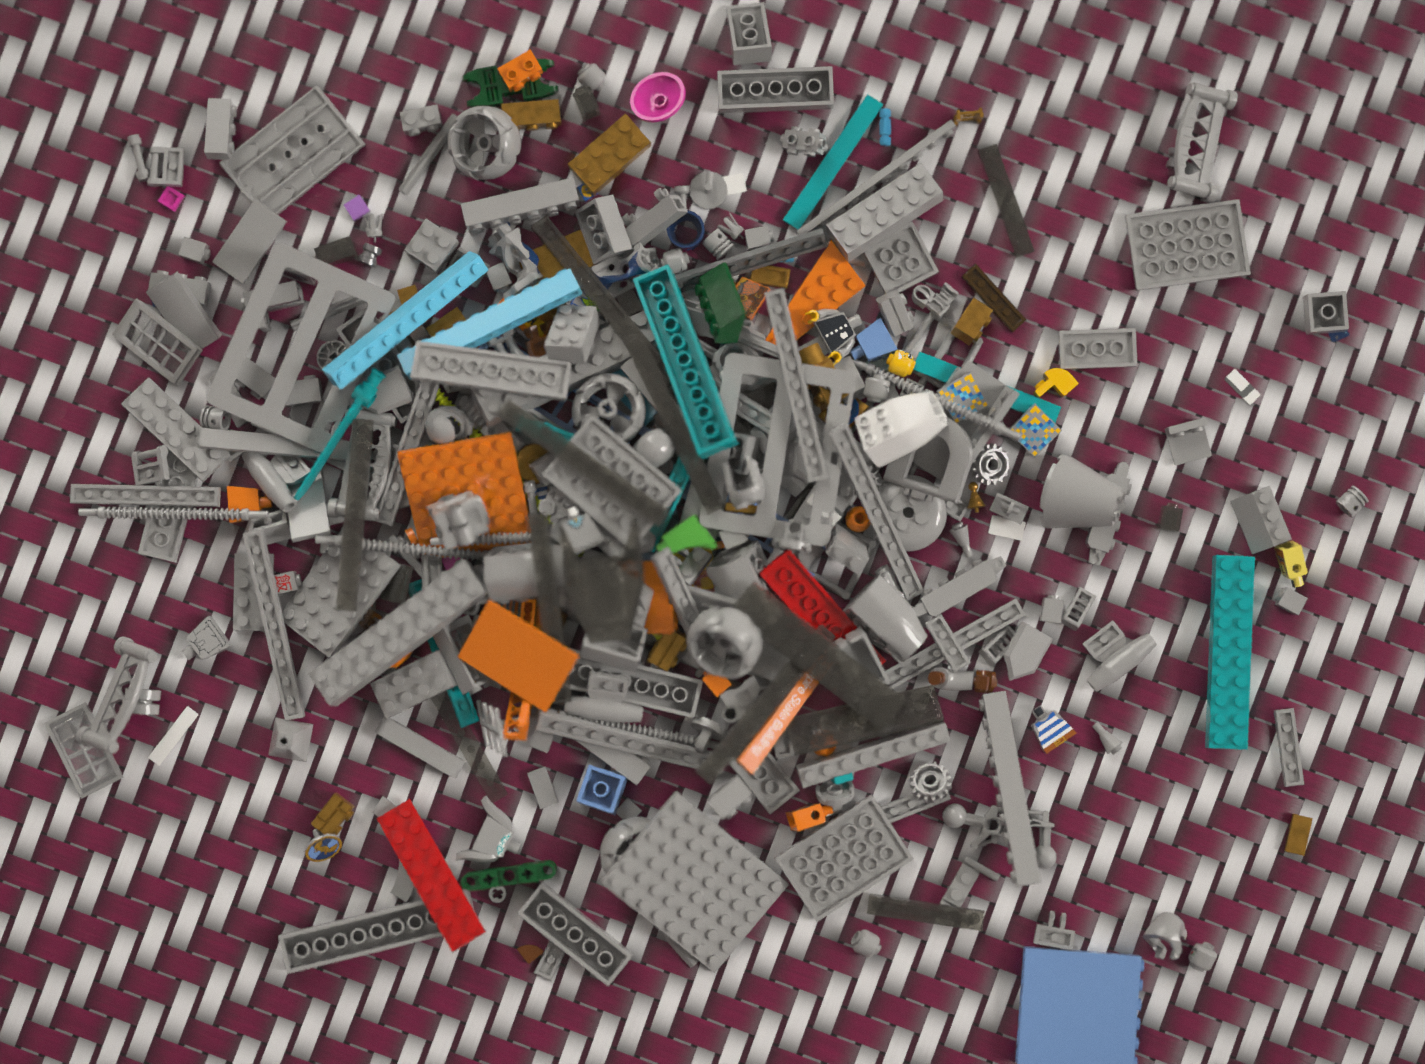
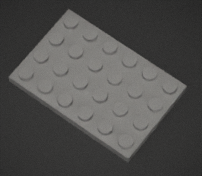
M1239 199L1125 215L1136 291L1249 276L1251 274Z
M594 415L590 416L542 474L630 550L636 546L682 491Z
M346 524L337 534L342 536V538L347 536L348 539H351L353 537L354 540L356 538H359V540L364 538ZM331 545L326 554L321 556L307 575L302 585L299 586V590L294 593L283 608L284 623L330 658L339 652L401 565L381 550L378 552L377 549L372 551L371 548L369 550L366 548L361 550L360 547L358 549H355V547L350 549V546L338 548L335 545Z
M872 794L775 856L776 861L816 922L914 859Z

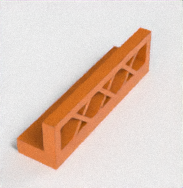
M512 691L503 738L526 740L533 704ZM520 701L522 706L517 708L514 704ZM518 714L520 716L518 720L515 721L511 718ZM513 728L518 729V733H512L508 731Z

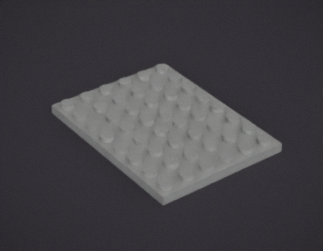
M677 791L601 880L603 885L714 973L789 885L786 880Z

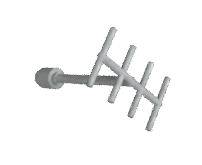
M477 700L485 746H490L491 750L496 748L497 753L502 752V756H506L507 752L502 731L505 721H500L497 708L492 709L491 705L481 704V700ZM564 706L554 708L553 710L564 709ZM538 712L531 714L530 722L538 720Z

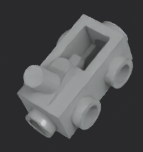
M792 126L791 130L786 129L785 134H782L780 138L782 148L790 155L804 153L805 156L815 157V154L823 155V152H827L829 148L826 145V136L820 133L819 129L815 128L802 131L803 128Z

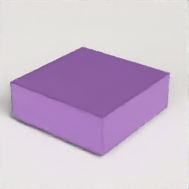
M360 195L344 204L354 222L370 212Z

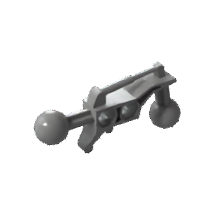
M950 804L943 811L944 823L951 828H958L963 824L981 828L978 838L970 844L973 850H977L979 847L986 846L989 843L996 844L999 836H1003V833H1006L1004 825L1001 826L1000 817H997V813H1002L1001 807L992 805L984 817L966 813L964 807L959 804ZM1028 810V814L1043 815L1042 820L1029 818L1031 827L1040 826L1039 846L1035 848L1038 868L1049 869L1055 864L1057 858L1055 850L1050 847L1051 827H1054V823L1049 822L1048 811ZM992 819L996 820L997 827L994 830H989L987 827L988 822ZM990 834H992V835H991V839L986 840V841L984 840V839H986Z

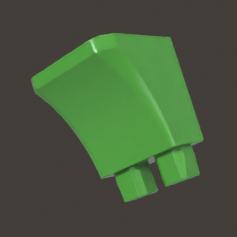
M694 514L662 537L664 541L657 545L656 548L659 552L665 547L670 548V551L675 553L691 547L714 549L718 545L708 530L700 524L698 516Z

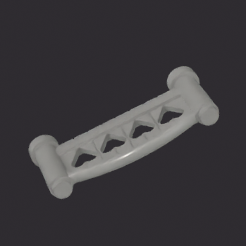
M1193 82L1189 83L1186 88V93L1191 97L1184 110L1177 131L1174 152L1175 176L1169 177L1167 186L1172 190L1201 197L1204 201L1213 203L1218 196L1219 187L1217 184L1210 183L1224 110H1232L1235 107L1237 92L1231 90L1223 91ZM1199 103L1210 113L1209 116L1201 119L1196 117L1197 105ZM1198 122L1206 134L1196 138L1193 137L1194 123ZM1191 140L1203 151L1202 153L1194 156L1188 154V150L1191 148ZM1190 159L1199 171L1187 175L1184 171L1185 167H1187L1186 160Z
M352 405L347 406L345 415L347 414ZM362 409L353 423H351L353 426L339 499L330 498L327 508L328 517L337 518L342 516L370 521L379 520L380 509L376 507V504L382 495L389 475L392 454L390 429L392 426L396 427L397 416L393 413L384 412L376 414ZM380 430L381 436L378 437L380 439L378 445H373L364 437L373 431ZM375 448L378 450L375 456L376 462L370 464L361 454ZM369 467H373L374 473L372 474L373 480L371 482H366L357 474ZM370 486L369 500L363 501L354 491Z
M124 636L118 638L115 642L114 650L121 658L91 727L82 726L76 733V740L79 744L92 746L109 754L117 752L119 748L116 741L117 737L124 729L137 704L149 663H153L157 659V654L153 649L134 643L132 639ZM138 665L135 676L131 678L129 668ZM130 683L127 694L124 696L121 687ZM123 700L119 713L116 715L113 706L115 703ZM115 718L112 729L108 732L106 722Z

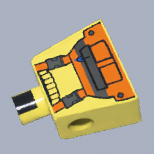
M1294 541L1274 546L1282 575L1291 580L1292 587L1304 585L1302 575L1307 574L1302 546Z

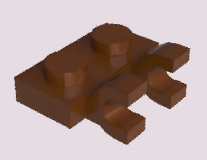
M553 320L540 324L542 332L546 334L545 337H539L537 325L523 330L525 336L530 340L525 343L530 357L539 358L547 354L544 345Z

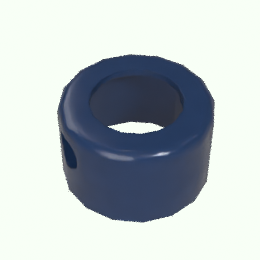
M689 210L667 227V236L671 245L683 251L693 250L698 247L703 241L705 234L704 222L701 217ZM681 222H691L697 229L696 238L690 243H681L675 237V228Z

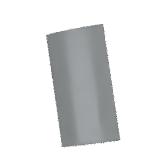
M178 271L146 291L165 320L200 346L201 349L219 339L222 335ZM183 344L184 347H185V348L187 349V351L189 352L190 348H188L185 344Z

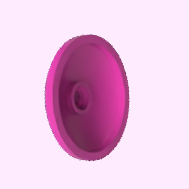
M659 72L651 74L642 79L634 88L630 98L631 109L642 121L652 123L664 121L677 113L683 105L686 96L684 84L679 77L672 73Z

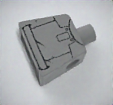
M208 616L187 636V640L191 645L184 649L183 653L188 660L197 654L201 660H205L231 648L232 644L213 617Z

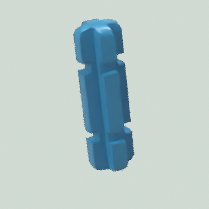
M883 108L879 111V117H881L879 120V135H881L879 144L881 146L891 145V137H889L891 135V119H889L891 117V110Z

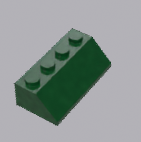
M722 262L700 277L698 285L695 286V295L699 298L700 308L704 311L705 321L708 322L710 334L713 335L715 343H737L746 317V311L727 263Z

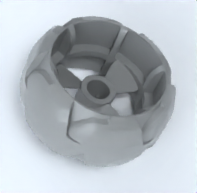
M475 106L462 112L456 118L457 122L450 128L448 134V151L453 157L454 165L462 173L474 179H495L507 173L515 165L516 155L521 150L520 132L518 127L511 121L512 118L503 110L491 106ZM483 120L492 121L496 125L495 130L499 134H485ZM470 134L477 137L476 145L478 150L473 155L470 154L469 150ZM484 152H497L495 160L490 165L482 166Z
M603 374L590 378L578 389L572 403V418L576 429L579 431L591 415H594L597 419L602 416L604 419L611 420L616 432L615 434L626 443H629L638 435L643 427L646 417V406L641 392L629 379L617 374ZM607 389V399L599 404V408L587 406L589 398L596 391ZM624 394L629 398L632 406L630 421L617 415L618 410L615 404L621 400ZM610 405L613 411L605 414L604 407Z
M713 606L701 612L690 626L687 635V647L697 665L713 676L734 679L743 676L754 666L761 654L762 638L758 628L754 626L751 619L743 612L735 608ZM708 631L712 635L717 637L716 643L714 642L713 638L709 635ZM735 645L739 648L741 654L731 653L726 650H730Z
M644 817L626 818L618 822L614 828L609 829L600 849L601 865L605 874L617 862L615 854L623 855L635 839L629 836L641 833L651 820Z

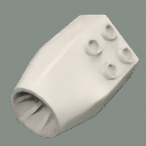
M930 391L891 399L854 418L864 451L879 468L924 446L947 426V416L936 396Z

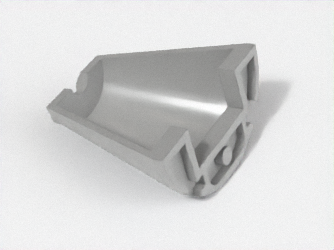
M1061 454L1057 458L1059 462L1057 464L1053 463L1043 487L1040 508L1043 509V515H1040L1042 526L1044 528L1114 526L1120 516V511L1117 508L1119 503L1124 502L1125 489L1070 455Z

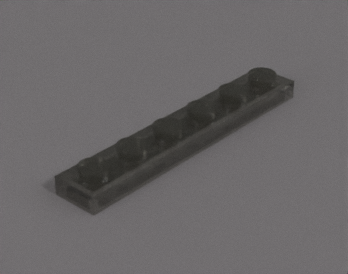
M997 144L978 150L1015 257L1019 258L1033 253L1035 250Z
M871 893L869 894L867 914L977 931H982L985 910Z

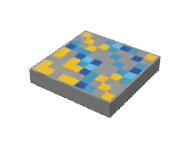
M971 372L937 390L938 395H942L943 399L948 398V401L957 402L958 406L961 404L962 408L967 407V410L972 409V412H979L989 406ZM951 410L948 411L950 417L956 423L965 420V417L961 418L960 414L956 416L955 412L951 413Z
M1035 403L1009 428L1022 434L1019 443L1034 457L1062 431Z

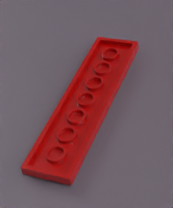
M789 548L784 550L759 573L829 654L830 652L826 645L841 637L845 640L846 634L857 629V626ZM872 645L881 665L884 664L886 660Z
M411 799L376 818L451 951L455 952L485 934L486 930Z

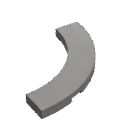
M382 796L372 813L380 817L396 806L386 797ZM399 860L397 879L390 893L407 903L415 886Z

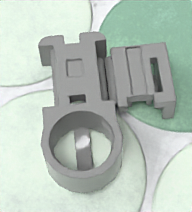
M946 282L943 284L940 294H935L926 285H918L912 293V301L922 309L927 307L938 316L936 320H940L948 312L950 304L957 298L958 292ZM920 291L927 299L921 300L915 293Z

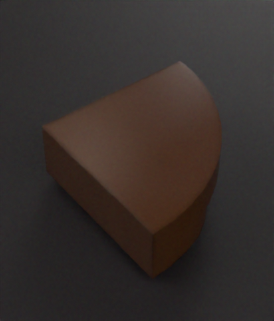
M531 944L522 945L517 948L528 964L544 952L539 946Z

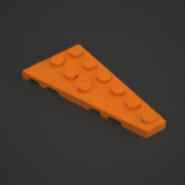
M830 240L828 247L820 255L816 264L788 304L796 340L814 327V322L810 324L807 322L811 320V316L805 315V313L821 309L836 310L866 286L832 240ZM772 327L765 340L777 345Z

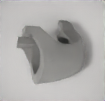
M1163 912L1147 928L1143 939L1155 951V958L1164 960L1167 952L1165 946L1160 941L1162 939L1173 948L1170 958L1178 959L1182 951L1180 937L1182 940H1186L1187 931L1185 923L1180 917L1170 912Z

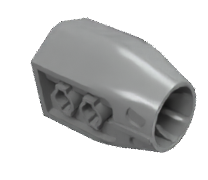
M755 540L748 541L730 550L724 549L718 552L706 569L708 577L714 584L715 593L747 602L746 615L751 619L755 627L761 629L783 617L778 595L759 574L766 567L767 558L759 541Z
M533 543L493 547L484 556V578L490 600L493 602L498 601V604L508 603L509 600L525 602L529 598H534L557 588L570 585L572 581V560L568 548L564 545L552 546Z
M879 575L869 581L843 611L857 628L860 627L865 632L871 644L890 654L899 664H902L919 648L927 638V634L915 611L908 601L904 599V594L899 590H895L887 578Z

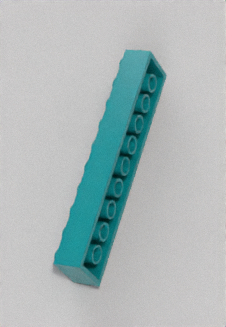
M668 264L634 278V284L698 455L704 459L739 445L673 270Z
M1212 556L1206 748L1248 750L1255 557Z

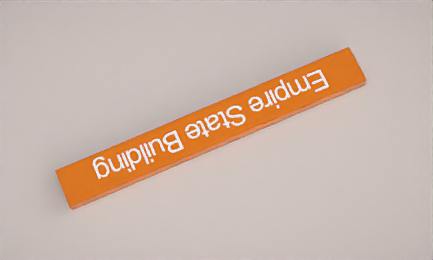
M822 645L736 761L748 774L755 772L834 663L833 658Z

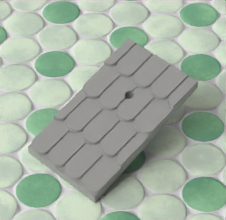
M315 86L238 147L234 153H231L230 160H222L219 164L251 203L254 199H257L279 215L320 180L324 179L361 149L365 143L319 86Z

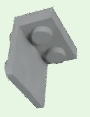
M1206 417L1165 428L1174 465L1207 458L1212 455L1204 428L1207 425Z

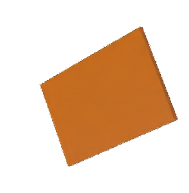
M491 600L488 601L485 609L481 612V616L458 655V658L545 713L555 700L556 695L579 657L573 651Z

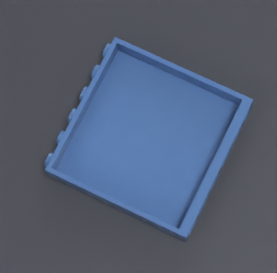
M1023 946L1016 1064H1137L1135 1049H1138L1139 1038L1136 1037V1030L1140 1029V1018H1137L1138 1010H1141L1142 1004L1141 999H1139V991H1142L1143 988L1140 971H1144V960H1141V956Z

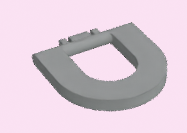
M946 417L947 426L936 435V437L943 438L950 449L949 462L940 488L907 478L916 450L889 463L884 474V481L905 487V495L909 496L911 493V497L923 501L927 499V502L933 503L934 497L957 504L972 463V445L967 433L958 423Z

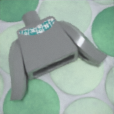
M487 795L481 801L483 808L488 814L472 850L458 852L456 854V861L469 860L491 863L499 857L502 858L506 850L517 854L520 848V843L511 840L514 831H512L513 824L510 818L496 807Z

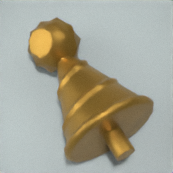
M970 482L968 488L972 492L967 509H975V513H978V508L985 507L986 505L976 492L978 484Z

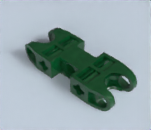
M537 59L543 73L555 66L554 60ZM496 65L478 68L462 76L463 82H472V84H477L481 87L480 93L474 99L466 102L468 108L475 106L501 107V104H504L503 97L523 93L524 102L542 100L559 92L558 86H549V84L542 83L540 78L534 82H531V80L526 82L525 86L519 91L515 92L513 90L510 92L502 77L498 74Z
M541 860L518 865L474 870L462 877L461 885L467 891H474L517 883L548 880L556 874L557 865L552 860ZM544 865L552 867L553 871L551 874H546L543 871ZM527 870L531 871L530 875L526 873ZM505 871H513L514 879L507 880L504 876ZM468 876L475 879V885L468 884Z

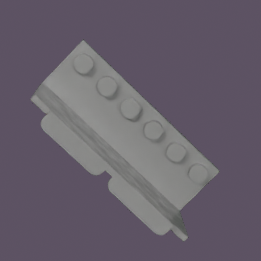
M967 359L962 368L957 367L944 386L971 372L989 405L977 412V415L981 413L982 417L987 416V419L991 418L992 421L1001 422L1019 396V393ZM944 408L943 410L947 418L952 420L948 411H946V408ZM965 419L958 424L965 430L971 441L973 463L994 430L990 431V428L985 429V426L981 427L980 423L976 425L975 421L970 422V419ZM935 436L924 446L916 450L912 462L942 481L950 458L949 446L943 438Z

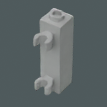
M659 188L654 192V195L660 202L636 220L634 214L628 215V213L621 217L627 226L625 230L630 239L632 249L639 242L644 246L688 212L680 196L669 195L666 188L663 190Z

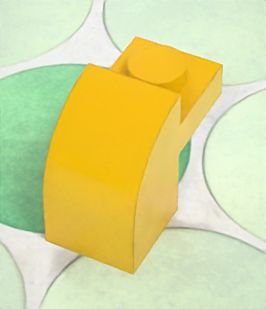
M1053 368L1042 374L1047 381L1045 382L1042 379L1034 386L1036 390L1033 394L1039 398L1049 388L1053 387L1061 397H1064L1079 383L1068 371Z

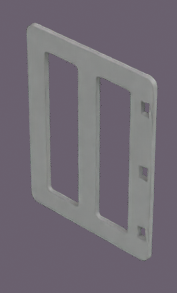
M276 243L269 254L206 396L207 402L322 453L338 428L362 373L342 389L332 385L312 428L284 417L282 411L336 291L341 290L368 303V307L351 342V347L378 325V323L373 321L377 311L384 313L380 322L388 317L395 302L394 295L383 288L288 245ZM286 267H290L316 279L318 284L266 401L260 406L232 394L231 388L283 271ZM328 420L335 422L330 433L324 430Z
M730 353L725 358L720 397L733 431L742 376L748 374L777 380L762 474L765 496L762 503L757 505V511L754 516L721 510L725 486L723 464L728 463L731 448L709 456L699 521L700 524L707 528L784 539L788 522L777 520L776 510L792 418V408L781 361ZM802 364L806 384L829 387L831 389L822 444V454L828 478L816 481L810 523L807 525L803 524L804 532L802 538L804 543L825 546L830 541L842 460L839 455L837 465L830 464L832 452H838L828 431L843 423L849 424L856 377L851 371ZM842 393H848L847 406L840 404ZM822 512H829L827 525L821 523ZM798 523L791 524L789 527L790 532L793 534L798 533L800 525Z

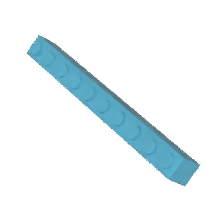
M471 251L467 252L324 367L322 370L330 382L339 389L344 388L485 274L488 268L481 257Z
M563 269L557 272L556 276L550 279L545 278L538 285L527 287L522 290V293L516 296L511 295L504 302L493 304L486 311L475 313L470 316V319L464 322L459 321L452 328L441 330L434 337L421 341L474 349L583 293L571 269ZM416 346L412 348L407 347L397 355L405 374L410 380Z

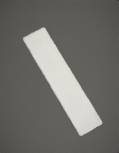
M187 706L148 758L160 766L197 718L198 714Z

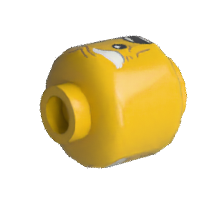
M898 349L894 354H889L886 364L889 365L888 371L890 373L906 377L907 374L911 375L916 361L913 360L912 354Z

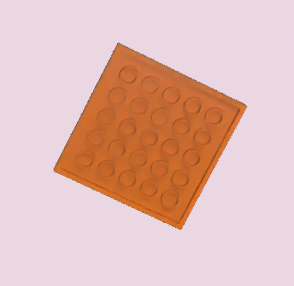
M511 432L397 452L420 546L425 544L428 547V545H431V538H437L435 522L429 516L426 506L438 502L444 496H457L469 490L474 495L478 494L487 511L490 524H487L489 532L484 533L485 536L487 533L490 535L501 533L503 535L506 532L508 535L509 532L512 534L515 532L517 534H520V532L525 534L526 531L529 534L531 531L534 532V529L530 527L529 518L531 516ZM520 541L517 544L515 542H512V544L509 542L507 544H504V542L498 544L496 542L495 545L493 543H490V545L487 543L485 545L474 543L473 546L468 544V546H456L453 549L458 547V550L464 548L465 551L467 549L469 551L475 549L476 552L478 550L482 552L483 550H491L493 547L519 545L521 543ZM523 541L522 544H529L532 542L529 541L528 543H526V541ZM436 545V548H439V546L445 548L444 545Z

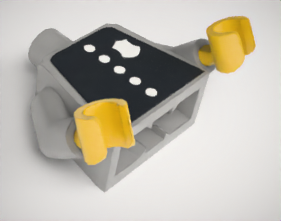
M835 309L811 310L805 313V315L811 316V320L807 322L809 324L814 322V326L830 354L828 358L832 357L835 360L833 364L836 365L850 353L855 344L854 338L856 334L853 329L862 324L859 316L856 314L847 319L844 312L840 313Z

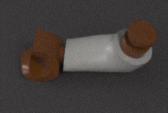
M937 667L928 675V681L931 685L950 691L972 690L973 686H975V692L992 693L994 688L997 687L998 680L994 671L977 670L976 676H974L973 671L958 670L954 673L952 669Z

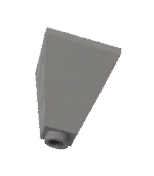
M275 717L268 755L307 762L313 724L293 720L285 721V719Z

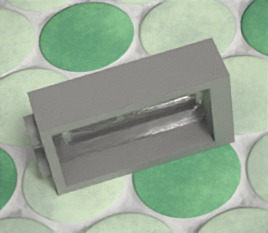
M469 615L451 622L433 635L462 694L469 691L471 694H474L482 689V685L486 688L494 684L493 679L458 658L464 643L474 628Z

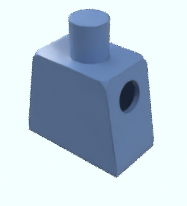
M879 318L856 336L859 345L852 348L850 353L854 360L865 355L870 363L887 358L890 353L894 354L898 349L882 319Z

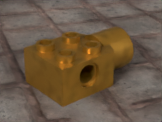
M814 343L799 351L801 364L836 369L832 360L823 354L818 343ZM806 384L807 389L811 390L814 395L813 402L816 407H819L821 411L828 408L831 389L829 387L825 389L823 386ZM842 393L840 401L846 398L848 393Z

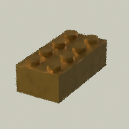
M625 113L570 161L568 166L595 196L649 149L651 142Z

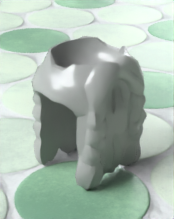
M749 456L746 457L753 486L743 491H738L732 467L727 462L723 464L726 489L730 501L736 510L747 508L748 505L755 503L761 504L765 496V487L762 475L758 469V463Z

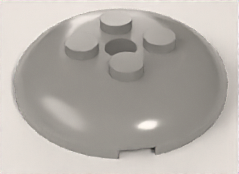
M916 475L907 476L908 479L936 487L923 477ZM885 482L879 487L878 492L905 550L917 551L929 546L939 537L945 526L947 516L945 500L934 497L933 503L927 502V499L923 501L911 497V493L909 496L905 495V487ZM909 507L914 511L913 517L906 518L903 515L905 508Z

